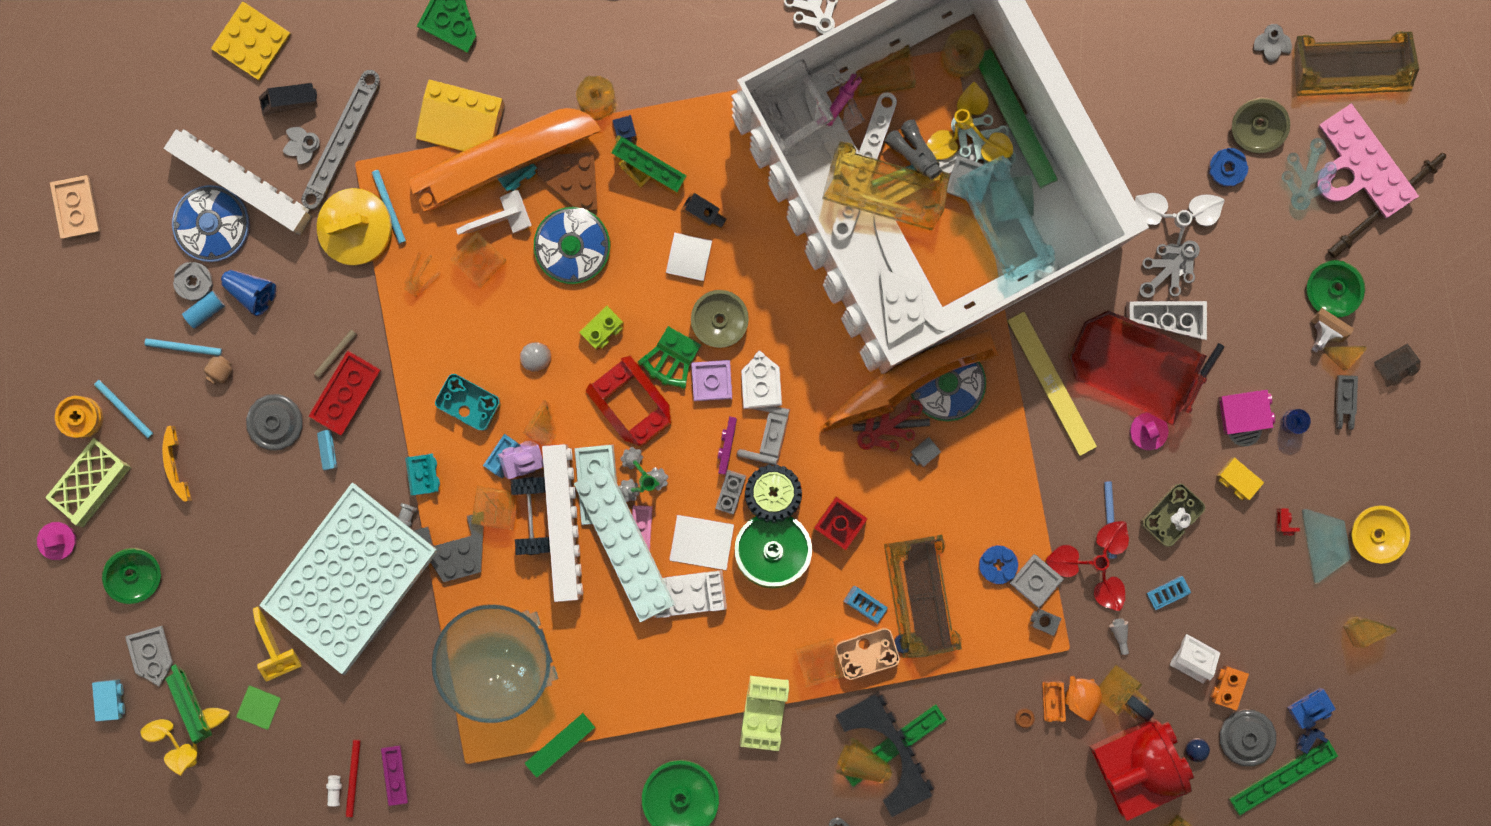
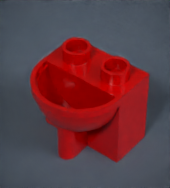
M1151 718L1149 721L1145 720L1089 746L1119 813L1126 821L1192 792L1189 780L1194 779V775L1185 757L1179 758L1174 744L1178 743L1169 722L1161 724L1158 720Z

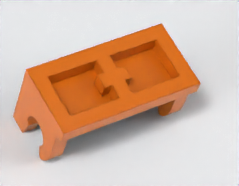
M1042 682L1044 721H1066L1064 682Z

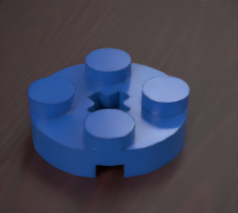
M1235 148L1218 151L1213 155L1209 163L1210 176L1221 186L1233 187L1242 182L1248 173L1245 155ZM1232 163L1233 171L1226 172L1224 164Z
M996 545L989 547L980 557L979 569L986 580L994 584H1004L1014 578L1018 570V560L1012 550L1005 546ZM997 559L1004 563L1001 570L993 567V563H996Z

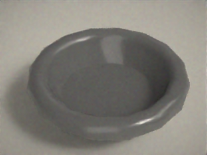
M268 394L257 399L250 407L246 417V428L251 440L259 447L270 451L283 450L291 446L298 439L303 427L302 414L298 405L289 397L280 394Z
M1240 710L1231 714L1224 721L1220 730V745L1223 753L1233 763L1240 766L1254 767L1264 763L1272 755L1276 746V730L1265 714L1256 710Z

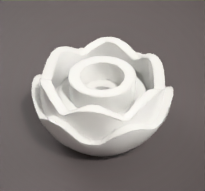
M1051 260L1049 263L1044 262L1040 268H1036V274L1043 279L1058 271L1059 264L1054 260Z

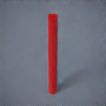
M353 739L345 817H353L361 742V740Z

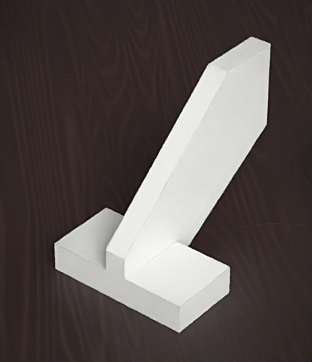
M514 190L500 197L504 211L468 223L456 229L457 234L472 233L508 219L513 233L532 226L519 190Z

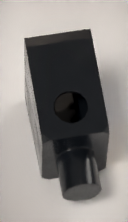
M696 193L689 195L681 209L682 212L707 226L713 223L721 228L727 219L718 213L720 208ZM705 209L709 211L708 217L704 215Z

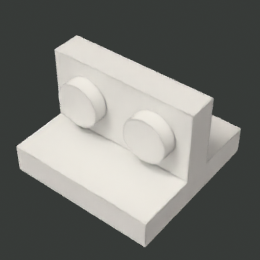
M1186 634L1180 649L1171 660L1170 666L1204 684L1207 679L1211 680L1214 677L1220 652Z

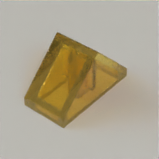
M1366 346L1324 348V353L1343 371L1348 370L1366 351Z

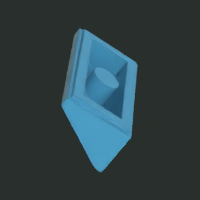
M504 434L483 466L495 475L503 478L504 473L498 454L502 453L506 448H516L521 445Z

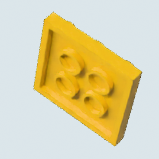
M242 1L211 49L260 81L291 33Z

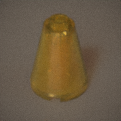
M851 738L849 741L852 743L845 745L837 762L840 770L836 769V772L840 775L879 783L889 781L892 776L891 766L860 741Z

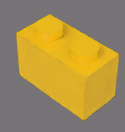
M1231 458L1217 474L1220 478L1219 482L1226 488L1230 486L1235 491L1233 494L1242 501L1243 499L1250 500L1264 484L1259 477L1236 458Z

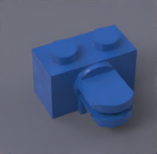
M1322 688L1315 690L1287 707L1298 727L1301 729L1305 728L1306 730L1315 726V721L1321 718L1322 720L1327 719L1332 715V711L1336 710Z

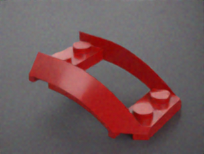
M630 355L621 358L622 361L591 384L590 382L585 391L624 441L642 447L672 423L670 405ZM636 377L658 405V408L628 431L605 400L632 378Z

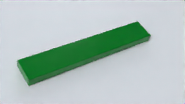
M936 704L902 727L907 736L905 740L908 745H913L947 720ZM887 738L843 769L842 772L854 787L900 753L895 744Z
M1329 740L1327 743L1321 742L1311 748L1307 754H1301L1228 799L1240 816L1337 758L1338 755Z

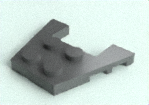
M484 511L467 516L471 536L436 546L433 545L429 527L414 530L438 550L431 560V564L443 582L482 572Z

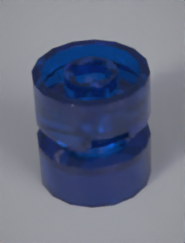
M1289 410L1281 417V427L1288 434H1301L1310 427L1311 418L1305 410Z

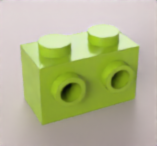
M606 306L579 333L596 350L598 348L603 349L610 342L608 338L612 334L616 336L622 331L624 323Z

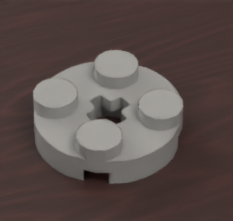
M187 262L175 271L173 286L182 298L191 301L200 300L213 287L212 275L209 269L202 264ZM191 276L198 279L195 286L188 284Z

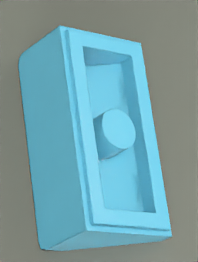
M332 431L318 432L317 437L323 470L337 468Z

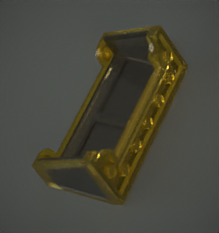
M1398 31L1391 37V40L1315 43V39L1312 36L1302 35L1297 36L1294 46L1297 96L1410 92L1413 89L1419 72L1412 31Z
M943 535L884 544L898 631L901 636V649L904 651L902 653L903 658L926 657L962 649L960 634L952 630L939 555L944 552L946 546Z

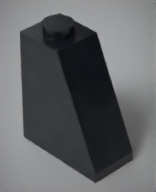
M312 83L267 88L259 96L262 115L311 106L316 102L317 91L313 88Z

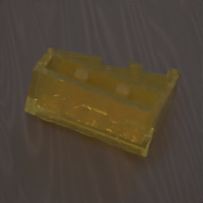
M909 44L895 53L892 52L887 57L855 71L857 75L855 80L858 77L862 79L857 87L858 97L914 88L916 84Z

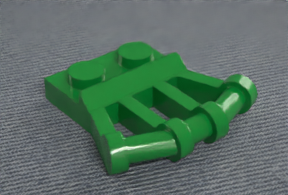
M668 326L656 347L637 361V363L645 368L650 378H656L662 382V385L681 387V389L685 390L689 366L700 349L701 344ZM661 350L664 354L654 368L648 360ZM669 355L676 360L667 375H664L659 371ZM679 363H683L682 380L671 378Z

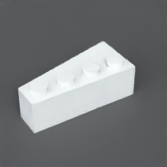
M1207 301L1126 302V321L1207 340Z

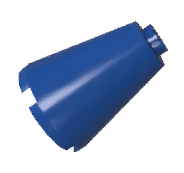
M235 270L226 271L221 277L222 286L255 316L262 315L269 308L267 306L268 301H273L275 297L276 284L270 280Z

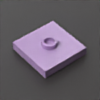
M730 360L692 363L694 401L732 399Z

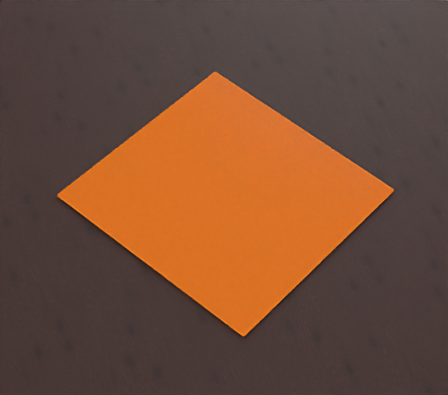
M950 49L886 61L857 75L855 80L860 77L862 81L855 89L852 99L847 101L839 113V117L858 152L863 143L877 100L881 94L886 92L895 96L897 104L884 140L890 132L898 130L907 144L916 150L902 135L900 129L906 121L913 119L916 121L926 144L930 137L940 130H947L954 137L955 132L951 128V122L958 111L957 103L963 93L955 51ZM848 69L840 70L837 73L838 75L846 72ZM846 82L826 92L832 103L840 93L839 89ZM737 90L594 116L592 118L598 123L602 131L553 154L594 152L597 210L590 212L602 220L610 236L611 249L605 267L594 278L577 284L562 283L549 277L541 269L535 258L534 237L540 223L546 216L558 209L573 207L538 176L537 169L534 170L536 172L535 175L528 180L526 178L519 182L521 185L515 189L519 190L532 226L513 233L509 221L506 219L472 233L458 235L456 229L504 211L500 197L512 192L511 190L506 191L499 180L496 179L430 212H424L417 195L413 194L411 190L410 178L462 151L435 146L360 160L355 163L359 189L369 191L382 200L372 175L373 171L379 170L406 242L399 244L392 227L388 245L373 260L408 455L412 457L433 453V457L437 461V468L435 470L436 476H438L440 481L438 492L416 495L422 528L429 527L433 545L436 546L471 536L467 516L483 511L485 513L482 572L443 582L431 562L429 563L464 760L467 764L539 751L582 713L589 718L595 725V728L578 743L744 712L750 676L789 680L788 700L785 702V704L1064 652L1070 649L1058 587L1039 608L1062 618L1053 636L1031 626V615L1033 611L1037 612L1038 607L1009 583L1010 581L1004 584H994L986 580L979 569L980 557L989 547L996 545L1005 546L1016 555L1018 560L1016 574L1033 554L1046 563V557L1052 553L1005 309L939 344L942 345L991 329L999 356L979 361L986 376V390L980 405L970 415L960 420L949 422L932 419L923 412L919 416H910L906 420L930 419V426L898 428L913 430L915 432V439L913 441H906L904 438L886 434L878 437V439L886 441H898L899 449L896 452H891L887 448L877 446L870 450L861 449L857 443V437L863 431L853 432V424L821 433L820 427L845 402L882 374L879 368L871 372L867 369L859 353L863 346H865L864 340L860 334L853 338L850 337L841 320V317L845 314L844 311H846L844 303L840 300L833 304L823 287L824 280L826 279L825 276H827L824 266L817 270H814L804 251L807 241H809L806 233L804 232L796 236L786 218L788 215L787 211H789L788 206H790L788 200L785 199L778 203L768 185L769 171H771L769 165L760 169L750 151V142H752L750 139L752 136L751 132L749 131L742 135L732 118L733 112L731 109L733 108L731 95L737 93ZM890 98L882 99L883 107L889 108L892 106ZM631 115L637 135L633 144L686 175L678 192L652 177L640 188L620 168L619 163L622 159L610 153L617 142L615 140L617 135L613 124L614 119ZM966 134L967 145L969 146L973 143L972 138ZM958 136V138H957V140H956L955 142H956L957 145H958V151H959V150H960V142H959V136ZM883 141L871 176L875 180L912 164ZM919 171L878 186V189L881 193ZM951 173L888 206L942 307L999 277L984 198L980 205L944 192ZM691 193L698 194L720 208L718 213L727 218L721 228L713 223L707 226L681 211ZM705 209L704 215L708 217L709 211ZM674 233L712 241L704 281L666 273ZM714 290H726L737 295L744 302L749 316L748 327L743 337L737 343L724 348H715L703 343L695 335L691 325V313L695 303L701 296ZM974 301L965 305L964 308L967 310L975 306ZM608 306L623 321V329L616 336L612 334L608 338L610 342L603 349L598 348L596 350L579 332ZM719 316L716 321L717 323H722L724 319ZM669 326L701 344V347L689 366L685 390L681 389V387L662 385V382L656 378H650L645 368L638 364L670 405L672 422L654 438L640 447L622 439L585 390L590 382L591 384L622 361L621 358L631 355L637 363V361L656 347ZM539 342L546 345L550 350L551 361L545 369L532 372L525 369L521 364L520 353L527 344ZM661 350L648 360L654 368L664 354ZM758 351H761L780 367L782 405L777 407L790 409V414L777 465L785 466L788 470L793 471L801 483L802 500L796 513L791 517L804 526L812 544L811 561L804 575L789 586L775 589L764 588L749 581L738 568L735 559L737 535L750 519L756 517L751 513L746 503V484L753 472L759 470L762 466L770 465L737 456L739 449L760 454L769 412L756 409H744L741 371L750 363ZM668 355L659 372L667 375L676 359ZM730 360L732 399L694 401L692 363ZM679 363L671 378L682 380L683 363ZM457 374L500 398L501 405L487 430H477L436 407L435 400L449 375ZM636 377L632 378L605 400L628 431L658 408V405ZM457 380V382H452V385L454 386L453 390H455V388L464 389L463 387H461V385L458 384L459 380ZM911 394L894 407L895 411L890 412L889 421L907 409L909 402L913 401ZM492 398L491 400L482 399L487 404V408L494 406ZM461 406L459 414L463 417L468 416L470 413L469 407ZM917 406L911 407V410L913 412H917L919 410ZM882 415L878 416L874 423L880 422ZM729 416L736 417L737 421L727 470L746 475L734 514L715 509L726 474L718 473L721 460H718L717 457L719 448L723 449L724 441H721L723 429L727 430ZM864 420V421H861V422H858V423H854V424L866 423L867 420ZM907 432L906 437L908 439H911L913 437V434L911 432ZM506 434L519 444L525 441H534L539 445L542 458V446L568 445V448L572 449L573 460H569L570 468L574 469V479H571V487H575L574 483L578 481L575 448L614 445L618 486L621 485L623 480L633 479L634 483H638V487H640L639 479L642 475L636 466L633 469L623 467L620 460L624 450H629L630 447L640 449L641 455H643L640 466L646 473L656 467L658 470L662 468L664 473L669 476L666 480L667 485L663 486L661 490L658 491L656 487L652 491L645 490L636 496L635 501L630 500L626 502L631 514H633V505L652 506L650 553L662 578L722 570L727 609L654 618L653 616L640 622L594 525H582L579 494L576 487V498L573 499V506L577 507V518H574V525H578L579 537H576V545H580V556L577 557V563L581 564L582 568L579 583L583 584V595H580L578 600L554 602L551 553L516 555L515 539L530 538L527 494L511 495V479H508L506 476L501 478L483 466L502 436ZM865 437L863 439V442L865 444H868L871 441L868 437ZM929 437L941 453L924 467L921 465L916 466L910 458L912 456L910 452ZM891 443L890 448L896 449L897 444ZM544 467L512 479L545 477ZM771 490L770 496L777 497V491L773 492ZM546 493L531 494L534 538L549 537ZM835 496L868 518L846 550L814 529V526ZM677 515L734 525L726 570L670 561ZM1000 559L993 563V567H997V570H1001V567L1004 566ZM853 586L858 587L888 608L878 624L844 602ZM865 597L863 598V600H862L861 603L859 604V607H861L862 604L864 603V601L866 600ZM870 602V604L865 610L866 612L869 610L873 602ZM877 606L871 614L873 617L880 608L879 606ZM1042 616L1039 620L1042 627L1047 626L1049 618ZM881 628L889 629L893 639L900 634H907L912 638V649L908 653L898 652L900 661L896 666L852 680L845 678L835 648L838 642ZM862 638L858 643L859 647L863 650L870 646V642L866 638ZM886 652V656L882 659H887L888 662H891L894 654ZM851 663L847 671L853 674L855 669L860 666H853Z

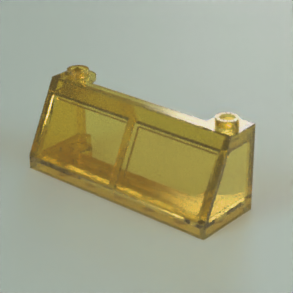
M840 141L834 151L822 199L932 231L944 212L950 173L943 171L935 179L930 180L928 176H923L918 171L857 154L856 148L851 143Z

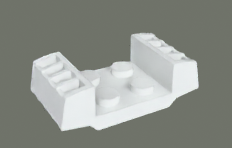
M722 570L663 578L675 605L655 615L654 618L727 609Z

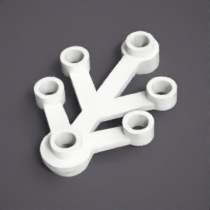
M784 0L786 7L791 8L795 6L813 11L817 17L805 16L802 12H796L793 18L796 24L806 23L816 26L817 31L821 34L834 29L835 22L831 16L838 0L835 2L827 0L828 4L824 14L820 8L822 0H793V4H787L786 0ZM801 15L803 19L801 21H797L796 16ZM827 22L829 26L823 28L821 24Z

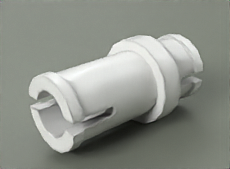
M328 776V783L326 784L328 789L327 806L340 805L339 796L340 789L342 788L340 776Z

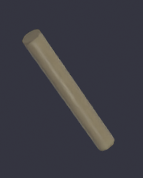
M352 329L314 374L319 378L357 335Z

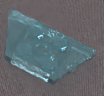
M1302 509L1314 582L1317 583L1351 559L1345 521L1308 509Z

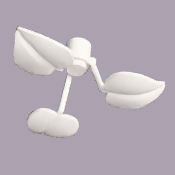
M1158 193L1138 195L1135 198V203L1149 225L1159 224L1162 217L1174 218L1175 225L1180 228L1177 245L1169 244L1167 246H1182L1183 232L1191 223L1192 218L1195 217L1196 222L1202 226L1214 224L1220 217L1224 199L1214 195H1200L1193 198L1189 203V210L1192 213L1182 210L1178 214H1164L1168 209V202L1164 196ZM1192 247L1186 249L1188 254L1193 253ZM1168 253L1162 256V260H1174L1180 254ZM1186 260L1180 265L1179 276L1186 272Z

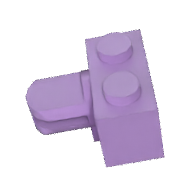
M525 441L519 447H509L498 454L504 476L512 479L544 467L538 444L534 441Z

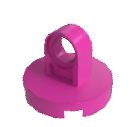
M1147 412L1134 418L1129 433L1131 440L1137 447L1149 451L1158 449L1165 443L1169 430L1163 417L1157 413Z
M51 522L45 525L37 536V547L40 553L51 560H62L69 557L77 544L74 530L62 522Z

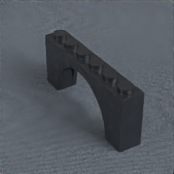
M877 691L839 711L836 717L844 732L857 728L873 729L887 736L897 747L902 761L901 779L897 787L883 799L890 815L894 817L932 797L935 786L931 779L926 778L923 764L916 760V752L913 746L908 745L906 742L907 736L902 728L899 729L896 724L897 718L894 712L889 711L886 706L888 704L887 699Z

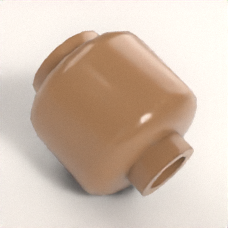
M220 355L219 357H212L203 369L207 375L205 379L213 385L216 382L224 384L233 372L232 364Z

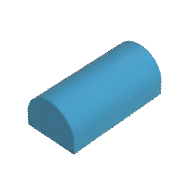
M211 291L182 313L188 324L193 329H196L225 307L217 294Z

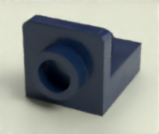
M631 115L613 120L616 135L622 136L633 143L637 135Z

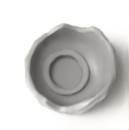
M539 342L527 344L520 353L521 364L525 369L532 372L545 369L551 361L550 350L546 345Z

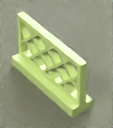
M93 438L46 496V499L70 518V521L76 526L84 527L131 467L120 460L97 439ZM97 445L100 448V456L91 457V450ZM105 458H112L116 461L111 468L105 469ZM100 459L101 470L92 471V460ZM82 461H88V471L79 472V465ZM93 473H101L102 480L97 484H93ZM88 474L89 485L80 486V475ZM70 476H76V486L67 487V480ZM81 488H89L90 495L85 499H81ZM76 489L77 500L68 501V490ZM58 491L64 492V501L57 502L53 498ZM69 503H77L78 510L74 515L69 512Z

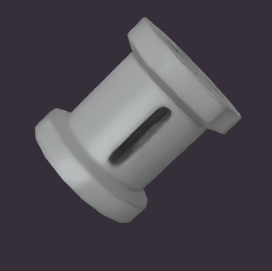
M401 503L400 506L402 508L398 519L411 527L413 514L418 508Z

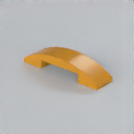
M167 426L162 447L165 472L176 494L184 502L192 501L188 482L180 483L172 450V446L179 445L175 426Z

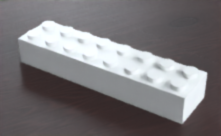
M177 129L174 131L163 149L293 232L301 235L312 217L308 214V208L297 201L293 204L292 201L294 199L281 191L277 194L276 191L278 189L264 181L261 184V178L250 171L244 173L245 168L236 162L231 161L228 163V157L217 150L213 153L212 150L214 148L201 140L197 143V138L184 129L182 132Z
M566 444L542 446L554 602L578 600L580 595H583V584L579 583L582 568L581 564L577 563V557L580 556V545H576V537H579L578 525H574V518H577V507L573 506V499L576 498L575 487H571V479H574V469L570 468L569 461L573 460L572 449L568 448Z

